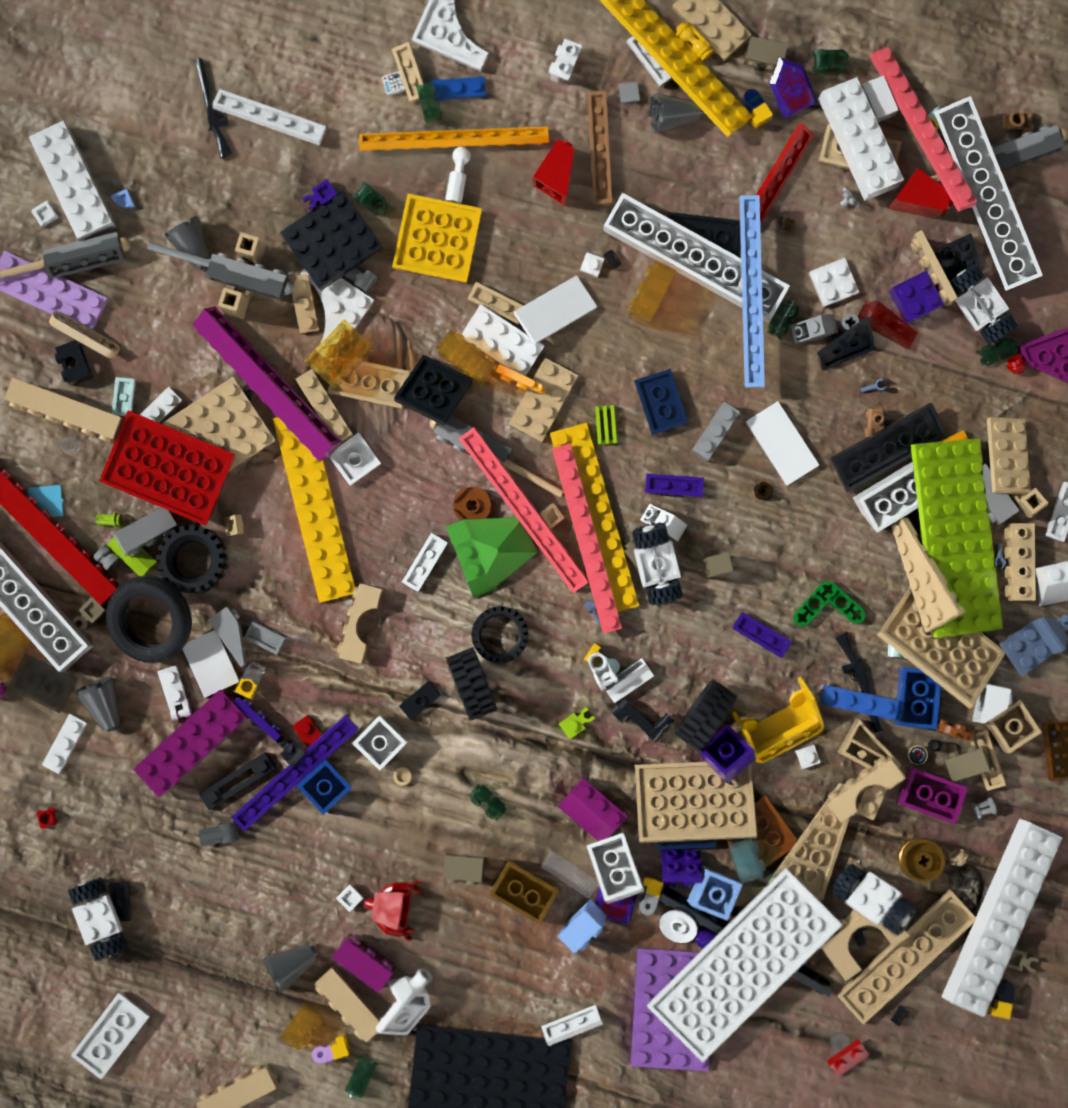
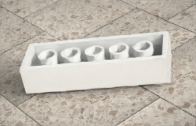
M853 78L822 91L819 102L864 201L898 188L904 179L858 78Z
M61 121L29 136L77 239L82 241L94 238L116 228L114 220L68 125Z

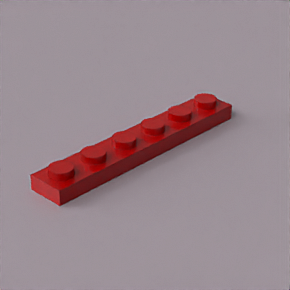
M799 123L756 194L760 198V224L814 136L804 124Z

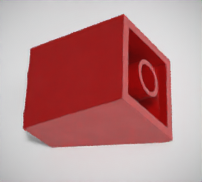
M557 139L533 175V186L565 206L568 198L574 148H572L573 145L567 140L561 141Z
M917 168L888 208L937 219L940 214L944 216L954 203L944 186Z

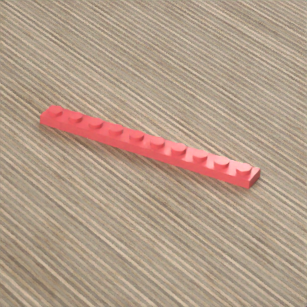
M889 47L871 53L870 58L880 76L884 75L897 106L958 212L975 206L977 203L976 198Z
M473 427L458 438L572 593L589 582L588 578L476 427Z
M571 443L552 448L603 634L622 629Z

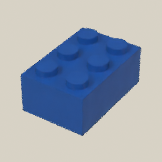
M899 667L896 700L904 703L900 721L894 720V725L937 729L941 685L920 669Z

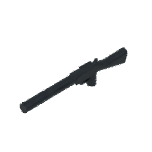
M198 58L194 62L197 65L210 126L208 132L212 130L216 137L220 159L231 155L232 152L219 127L228 126L229 123L227 118H221L219 110L213 108L204 62L202 58ZM215 111L219 112V120H216Z
M846 631L835 638L851 662L841 666L843 674L849 672L851 679L856 681L851 675V671H854L861 692L870 694L861 665L862 658L858 660L853 653ZM869 715L874 733L884 730L881 729L878 717Z

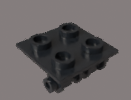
M971 233L937 248V251L934 252L936 258L940 260L948 280H951L961 271L975 263L980 269L982 268Z

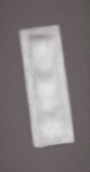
M550 850L540 866L587 898L591 897L599 884L598 880Z

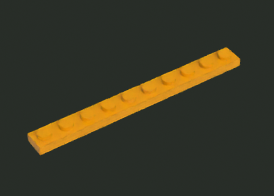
M548 126L359 134V150L365 151L549 143Z

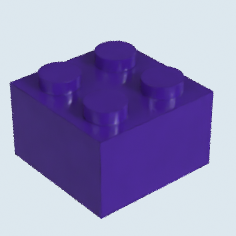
M927 270L892 287L889 291L905 325L944 305Z
M728 724L700 750L701 758L727 784L756 759L754 749Z

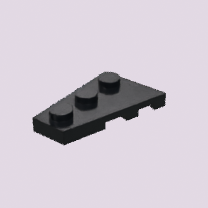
M865 317L817 352L822 371L875 350L868 317Z

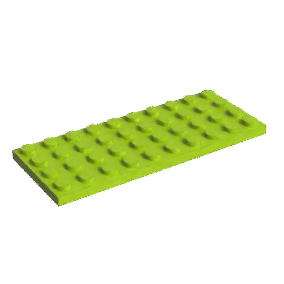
M980 438L911 445L922 543L927 549V556L929 559L934 560L947 581V589L956 596L955 602L958 607H962L965 611L963 614L934 630V638L1003 629L997 575L994 566L995 559L990 518L987 515L989 510L982 475L983 460Z

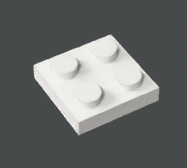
M845 258L809 272L823 308L859 294Z
M359 432L340 445L330 456V459L350 486L381 465Z

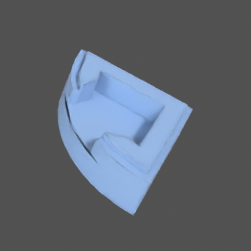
M128 189L110 195L118 206L126 209L136 208Z

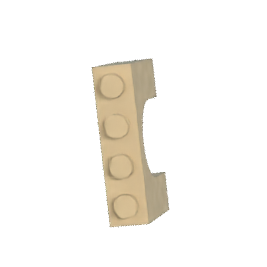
M240 232L235 248L238 258L248 261V264L252 266L261 264L265 246L260 238ZM233 286L230 289L223 287L218 307L226 315L244 320L252 292Z
M853 910L850 915L838 920L842 926L820 947L844 980L847 981L861 971V968L848 950L849 938L855 930L863 926L877 927L883 932L893 947L908 938L909 935L904 929L903 933L895 936L885 929L882 923L880 926H877Z

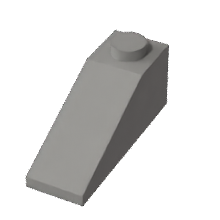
M983 464L982 475L989 510L987 515L991 523L999 525L1017 513L1019 509L1008 494L992 493L991 470L986 464Z
M225 607L208 619V621L240 667H245L247 662L241 622L238 619L240 615L235 608Z

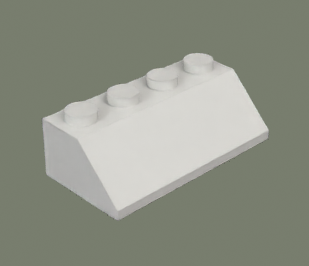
M913 462L853 497L860 512L876 532L881 531L918 508Z

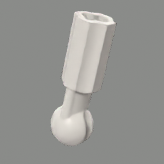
M462 146L456 148L452 154L456 165L455 171L450 172L445 201L457 204L462 203L467 176L463 173L464 165L471 158L469 150Z

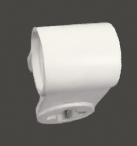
M598 652L592 653L588 658V664L600 690H604V687L614 682L618 683V679L605 656ZM596 656L602 658V664L598 667L592 664V660Z

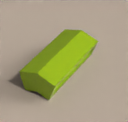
M114 537L107 544L138 576H146L157 565V561L143 548H140L141 552L134 556L129 554L125 557Z

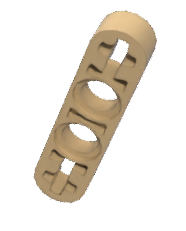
M53 312L49 323L54 328L107 358H116L120 347L115 342L62 312Z

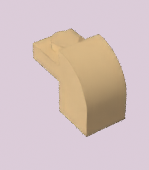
M1036 488L1031 489V492L1027 495L1008 494L1018 505L1017 508L1028 518H1032L1048 504Z

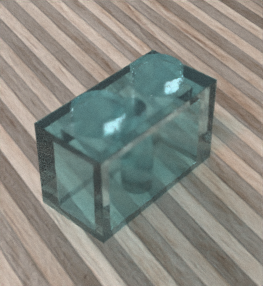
M745 838L728 844L741 883L764 876L762 871H765L763 860L758 859L757 852H759V847L756 840L752 841V838Z

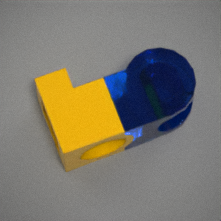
M747 90L743 96L742 103L745 108L750 110L754 117L751 124L756 129L770 121L773 114L757 90Z

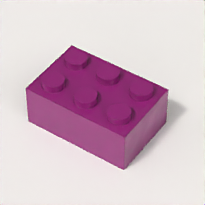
M908 767L896 803L956 825L968 788Z
M348 934L332 956V959L379 993L396 969L393 966L394 962L387 957L383 959L378 955L379 952L374 947L364 945L362 943L363 940L358 935Z

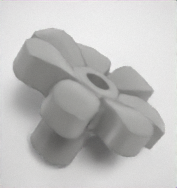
M848 187L843 188L845 198L840 202L842 207L845 208L849 204L854 205L856 208L860 207L857 194L853 193Z

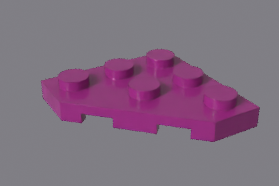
M1068 328L1018 346L1022 358L1026 360L1027 366L1068 384Z

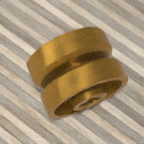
M922 837L911 838L905 841L897 855L901 871L907 877L918 882H930L937 879L945 866V856L942 849L936 843Z

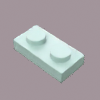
M115 377L112 405L113 415L125 417L127 410L133 412L135 379Z

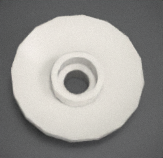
M668 911L660 919L662 933L674 942H689L697 934L695 920L682 911Z

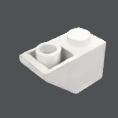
M649 504L640 521L649 525L652 523L657 524L658 522L665 523L669 538L675 541L680 539L687 527V524L675 515Z

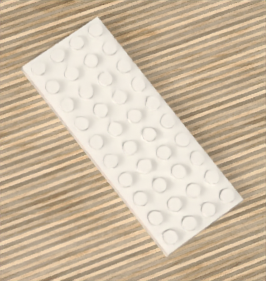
M785 868L647 1004V1007L704 1062L842 924Z

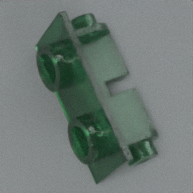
M432 81L416 85L426 123L439 122L442 119L441 115H443L439 101L435 102V98L438 96L436 86Z
M788 299L782 301L776 311V314L781 316V318L779 319L774 316L767 327V333L770 335L775 334L780 341L788 333L791 321L798 315L799 307L794 300L793 302Z
M1004 338L997 344L981 347V350L976 351L978 355L982 356L980 358L981 365L989 366L999 362V354L1002 360L1015 356L1019 352L1016 346L1018 342L1012 338Z
M478 784L468 795L471 798V802L484 809L485 814L490 819L497 821L506 812V805L496 796L490 801L489 797L493 793L484 785Z
M362 1055L360 1056L344 1090L349 1093V1097L362 1099L379 1063Z

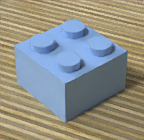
M702 865V883L694 884L687 901L695 908L728 920L743 884L735 878Z
M590 899L563 925L558 937L573 953L578 949L582 951L589 944L592 936L596 938L603 931L602 928L606 924L604 921L607 915Z

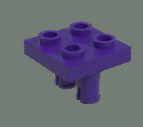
M673 849L661 851L662 881H664L665 886L669 887L671 882V887H674L676 882H683V885L689 888V882H691V888H693L695 883H702L700 851Z

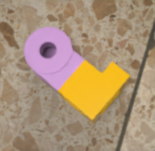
M346 1034L338 1035L335 1038L336 1042L318 1044L312 1052L313 1060L320 1064L349 1055L351 1050Z

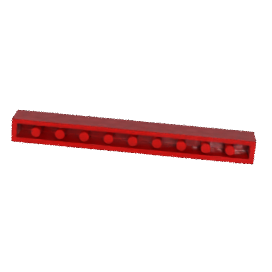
M0 468V505L100 605L105 606L118 588L119 582L112 576L108 577L104 573L106 570L98 562L95 564L91 560L92 555L85 549L82 551L77 546L79 542L73 536L68 537L64 533L66 529L59 522L55 524L50 519L52 515L46 509L41 510L37 506L39 502L32 495L28 497L24 492L26 489L19 482L15 483L11 479L12 475L5 468L3 470Z

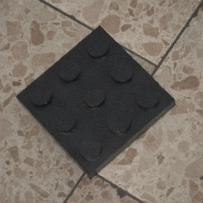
M423 354L394 396V401L445 426L472 385L473 379Z

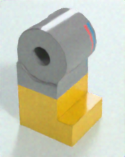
M644 875L642 884L646 886L644 896L639 901V908L643 914L650 915L656 910L663 881Z

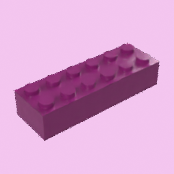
M220 689L136 765L133 770L161 798L249 718Z

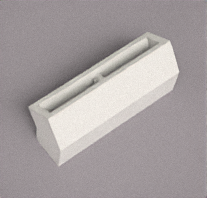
M641 658L616 675L618 683L614 682L604 687L612 701L616 703L654 675Z

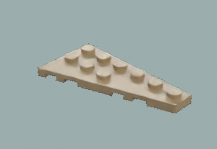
M908 517L901 518L891 525L892 532L895 536L898 551L901 555L915 604L920 614L921 623L925 633L932 632L965 611L962 607H958L955 602L956 596L947 589V581L934 560L929 559L927 556V549L925 545H921L918 541V534Z
M839 783L834 790L839 791L844 787V784ZM826 801L768 882L771 883L787 868L817 899L823 900L850 817L841 823Z

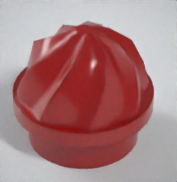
M1021 355L1012 356L1007 360V369L1013 374H1021L1026 369V360Z

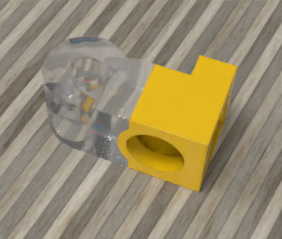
M251 661L235 693L253 700L266 667Z

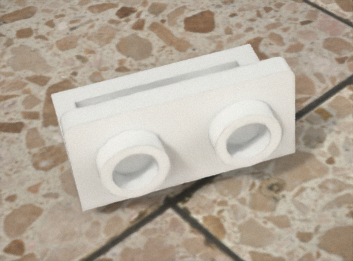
M564 38L562 45H559L555 54L557 59L555 63H551L549 69L552 81L558 83L559 78L567 81L570 79L582 48L581 44Z

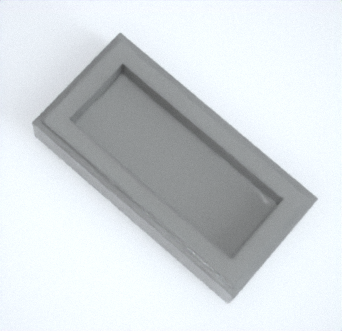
M254 621L251 622L243 637L276 655H279L287 639Z

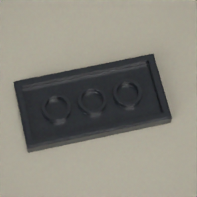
M667 212V218L738 257L740 220Z

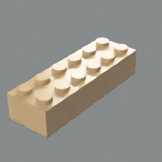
M12 378L4 398L10 402L9 406L23 412L28 409V413L42 419L45 415V419L61 425L64 422L63 426L75 431L82 429V433L94 438L99 435V439L113 445L124 420L119 416Z

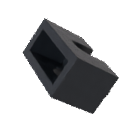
M74 340L55 347L57 352L54 354L58 364H62L64 371H61L64 382L73 386L94 378L81 342ZM75 359V360H76L75 366L72 367V368H69V366H68L69 361Z

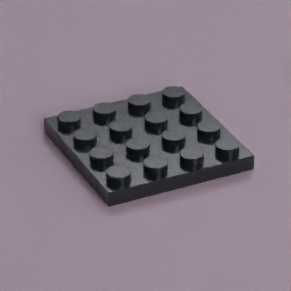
M343 190L338 192V195L324 205H319L280 232L320 291L384 249Z

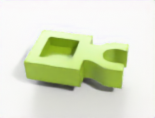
M587 707L582 709L579 716L573 713L558 723L569 739L585 729L583 726L585 722H591L595 719L593 716L589 719L584 717V713L589 710Z

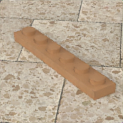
M606 91L587 92L593 205H612Z

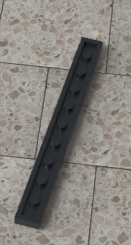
M667 886L663 887L659 900L665 906L690 915L697 924L711 929L716 935L730 923L723 918L693 907L687 901V897ZM804 964L791 975L800 983L814 988L819 994L829 997L833 992L834 981Z

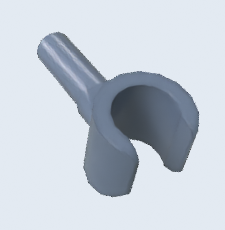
M886 378L878 379L876 383L860 388L861 392L873 389H887L889 386L882 387L880 385V382L886 380Z
M998 543L997 558L994 561L995 568L997 564L1000 565V571L1006 565V560L1002 555L1003 543Z
M591 600L584 602L586 612L592 611L598 625H601L595 603Z

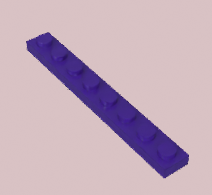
M345 714L304 750L305 754L293 767L290 765L285 767L238 809L231 818L245 831L351 737L359 727Z

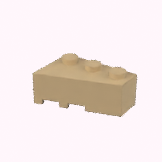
M855 719L837 753L864 768H872L876 765L875 762L879 758L890 755L900 768L901 764L877 740L860 719Z

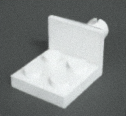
M419 969L413 978L403 977L388 981V985L397 1002L392 1005V1008L376 1026L379 1034L408 1035L431 1007L425 986L431 981L432 976L427 970Z

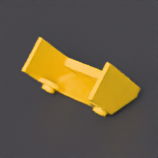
M801 677L797 678L801 690L792 693L789 699L790 706L758 723L755 718L747 717L741 720L736 711L732 713L745 742L754 749L757 763H765L823 731L824 723L816 700Z

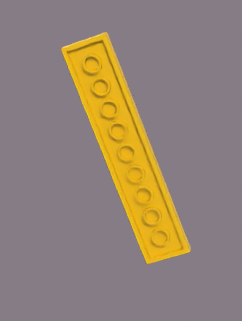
M600 0L727 137L753 118L749 111L705 64L696 57L690 48L676 36L675 32L645 0Z
M275 417L273 421L319 603L353 595L355 583L324 461L316 459L311 451L300 443L297 436L287 429L283 421Z
M587 422L551 432L550 436L554 448L571 443L617 612L638 607L639 603Z

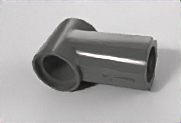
M360 266L344 275L366 294H368L378 280V277L372 272Z
M235 821L199 830V841L202 847L239 840Z

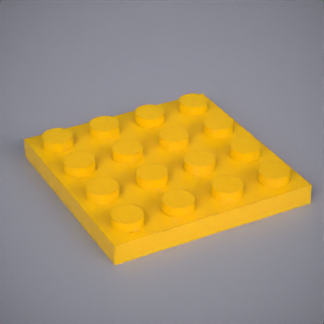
M407 194L392 268L467 284L482 208Z

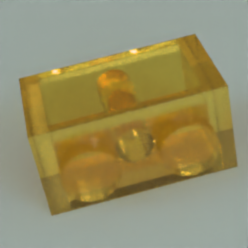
M304 1002L280 1038L298 1051L302 1046L306 1048L312 1040L310 1037L312 1031L317 1032L323 1021H321L323 1014Z

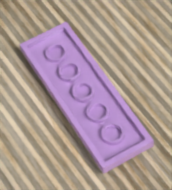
M4 251L0 258V271L29 264L30 262ZM43 268L0 278V291L47 313L62 312L94 330L108 301L107 297L63 277L50 279L46 269Z

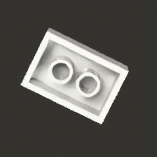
M624 833L587 845L607 904L644 892Z

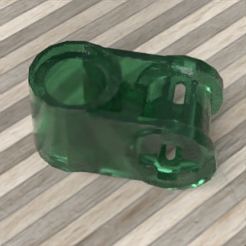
M817 49L812 51V56H814L812 71L815 73L843 71L849 61V54L843 49ZM835 58H842L844 63H837Z
M365 181L362 182V186L356 194L353 193L351 195L356 202L376 216H383L388 211L384 197ZM377 202L383 203L380 209L374 208Z

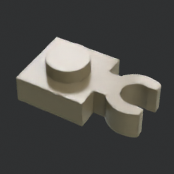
M91 596L79 609L82 615L75 617L72 623L74 624L81 620L82 626L79 630H85L88 627V621L95 623L107 609Z
M1014 948L1006 967L1022 971L1024 966L1028 971L1035 972L1036 969L1030 967V963L1032 961L1039 962V960L1034 956L1026 957L1027 952Z

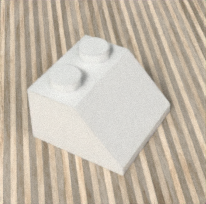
M986 684L976 701L972 722L986 723L1008 709V705H1011L1013 699L1011 689Z

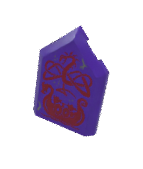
M779 57L769 84L782 116L786 118L815 104L817 98L804 66Z
M599 885L595 904L607 915L606 918L630 924L637 894L607 904Z

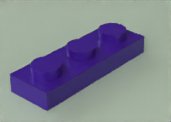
M646 474L645 493L703 497L704 478Z
M741 612L732 627L733 630L780 658L784 656L791 644L790 640Z
M237 697L233 701L239 709L274 741L277 742L282 736L279 733L281 729L274 723L271 725L265 721L267 717L260 710L255 712L251 708L253 704L246 697L243 699Z

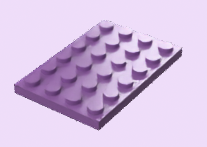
M637 947L631 1066L709 1071V1057L702 1062L647 1007V1004L701 951Z

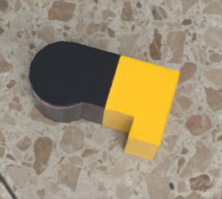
M1004 979L1000 980L996 989L994 1005H989L987 1013L991 1016L1010 1019L1015 995V988L1010 982Z

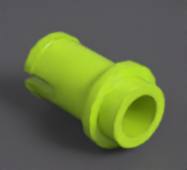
M117 512L96 515V518H99L96 519L97 526H113L115 528L121 526L122 517Z

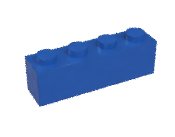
M823 685L819 702L822 705L900 721L904 703L898 700Z

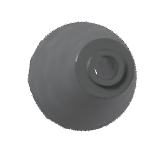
M658 93L653 94L654 97L650 98L649 117H653V123H650L654 132H662L696 122L703 116V110L693 100Z
M198 216L190 218L191 221L189 222L184 221L164 234L177 250L205 259H211ZM189 262L195 270L200 269L202 272L208 269V267Z
M112 677L98 679L91 682L87 687L84 685L75 691L78 698L102 730L111 732L118 728L117 725L120 724V717Z
M308 944L267 956L262 961L277 989L282 993L317 961L316 957L319 955L314 946L310 947Z

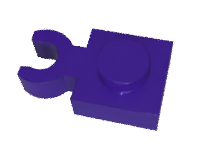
M328 179L311 189L314 193L313 195H306L302 200L304 203L309 200L313 202L308 207L309 211H312L319 202L324 205L338 194Z

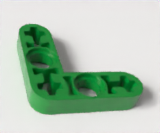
M824 581L793 615L794 623L797 626L803 627L807 626L827 603L832 605L853 624L864 621L866 614L863 608L835 583ZM824 585H831L830 590L832 591V593H826L823 596V598H826L825 601H823V599L820 596L816 595L817 592H819V594H822L824 592ZM839 597H844L847 600V605L844 608L838 607L836 603ZM812 598L819 600V608L812 609L809 603ZM852 604L853 607L851 609L854 612L860 611L859 616L861 618L853 620V614L850 611L846 614L844 611ZM806 606V608L810 612H813V615L811 616V614L808 613L805 616L806 622L801 621L799 623V617L797 615L804 614L807 610L803 608Z

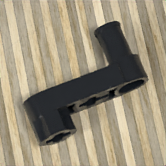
M624 698L610 711L621 723L630 717L655 743L664 735L663 733L675 722L671 716L665 713L655 725H651Z

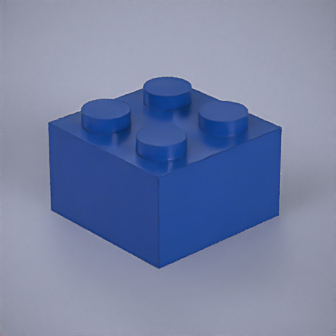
M326 759L296 785L323 815L352 789Z

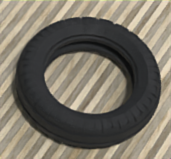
M154 576L131 578L114 591L108 602L106 622L110 636L123 653L135 660L146 663L166 661L177 655L184 648L190 637L192 629L190 607L183 594L173 584L164 579ZM141 594L153 596L159 599L168 609L172 619V629L164 643H146L136 637L131 631L127 622L126 611L130 600L134 596Z

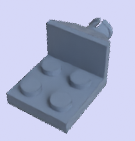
M1063 614L1058 620L1042 617L1030 621L999 644L1020 676L1028 673L1051 655L1066 650V634L1064 632L1068 630V615Z

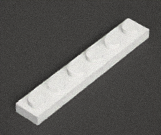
M219 89L212 104L216 110L316 145H320L326 132V126L221 89Z

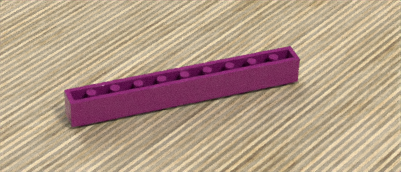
M215 306L203 309L193 323L197 332L210 343V346L248 384V387L260 397L261 401L268 405L274 415L283 421L287 429L297 436L300 443L305 445L316 459L322 461L329 458L342 441Z

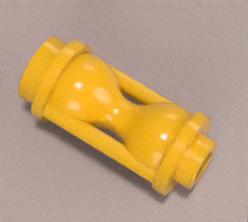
M682 22L676 28V36L690 48L698 59L705 61L713 53L712 45L690 22Z

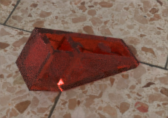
M880 301L865 302L857 316L859 321L868 317L871 329L874 332L906 349H910L917 335L914 329Z

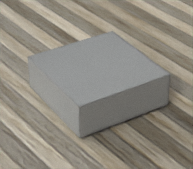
M638 82L618 85L621 104L640 102Z

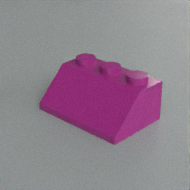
M584 777L580 779L558 805L561 810L597 841L610 837L627 818V815Z

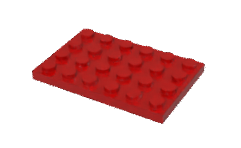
M127 410L99 482L207 526L236 454Z

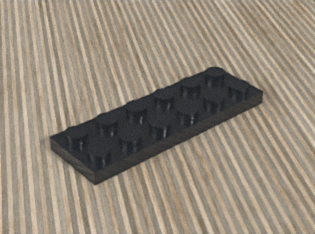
M929 403L834 455L830 459L845 491L849 492L912 457L911 445L939 442L947 438V435L934 405Z

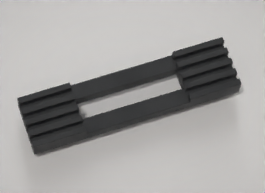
M263 753L202 791L199 795L208 810L268 774L275 767L266 753ZM250 768L255 775L225 794L221 793L220 787Z

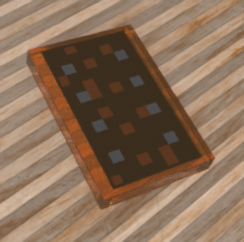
M1068 720L1042 722L1048 780L1068 779Z

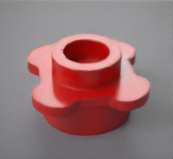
M49 807L45 811L39 810L36 816L38 817L41 829L58 824L54 808Z

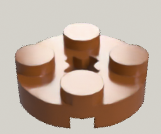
M465 487L454 497V513L460 521L463 519L487 518L491 510L490 498L479 487ZM469 501H476L477 504L475 506L477 509L468 510L469 505L467 503Z
M938 719L937 729H935V731L940 733H946L973 742L975 730L957 724L954 725Z

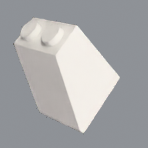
M1068 561L1035 568L1036 594L1040 607L1068 601Z

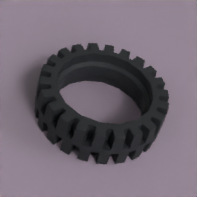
M503 606L492 607L482 612L475 620L471 634L473 645L478 654L493 663H507L519 657L526 648L529 636L528 627L523 617L515 610ZM496 616H505L513 620L519 631L516 646L503 654L493 653L488 650L481 638L484 624Z

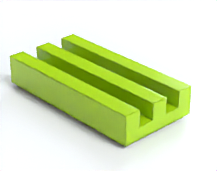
M614 405L595 406L598 445L617 444ZM607 410L611 412L613 440H609ZM599 411H603L605 440H601Z

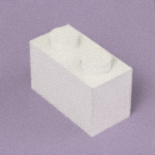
M884 75L862 84L861 87L877 122L896 115L898 108Z

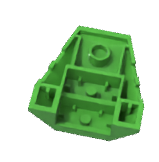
M517 517L463 519L445 526L473 598L493 590L537 553L532 537Z

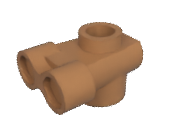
M1031 110L1015 111L1012 114L1003 115V129L1021 130L1022 133L1033 131Z
M882 406L869 407L866 411L868 424L865 427V437H869L887 427L884 420V408Z

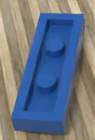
M484 76L428 80L429 101L486 97Z

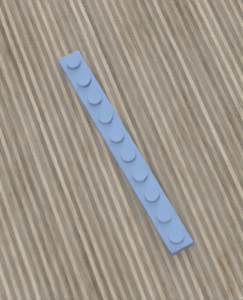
M745 195L739 197L744 387L764 388L759 195Z

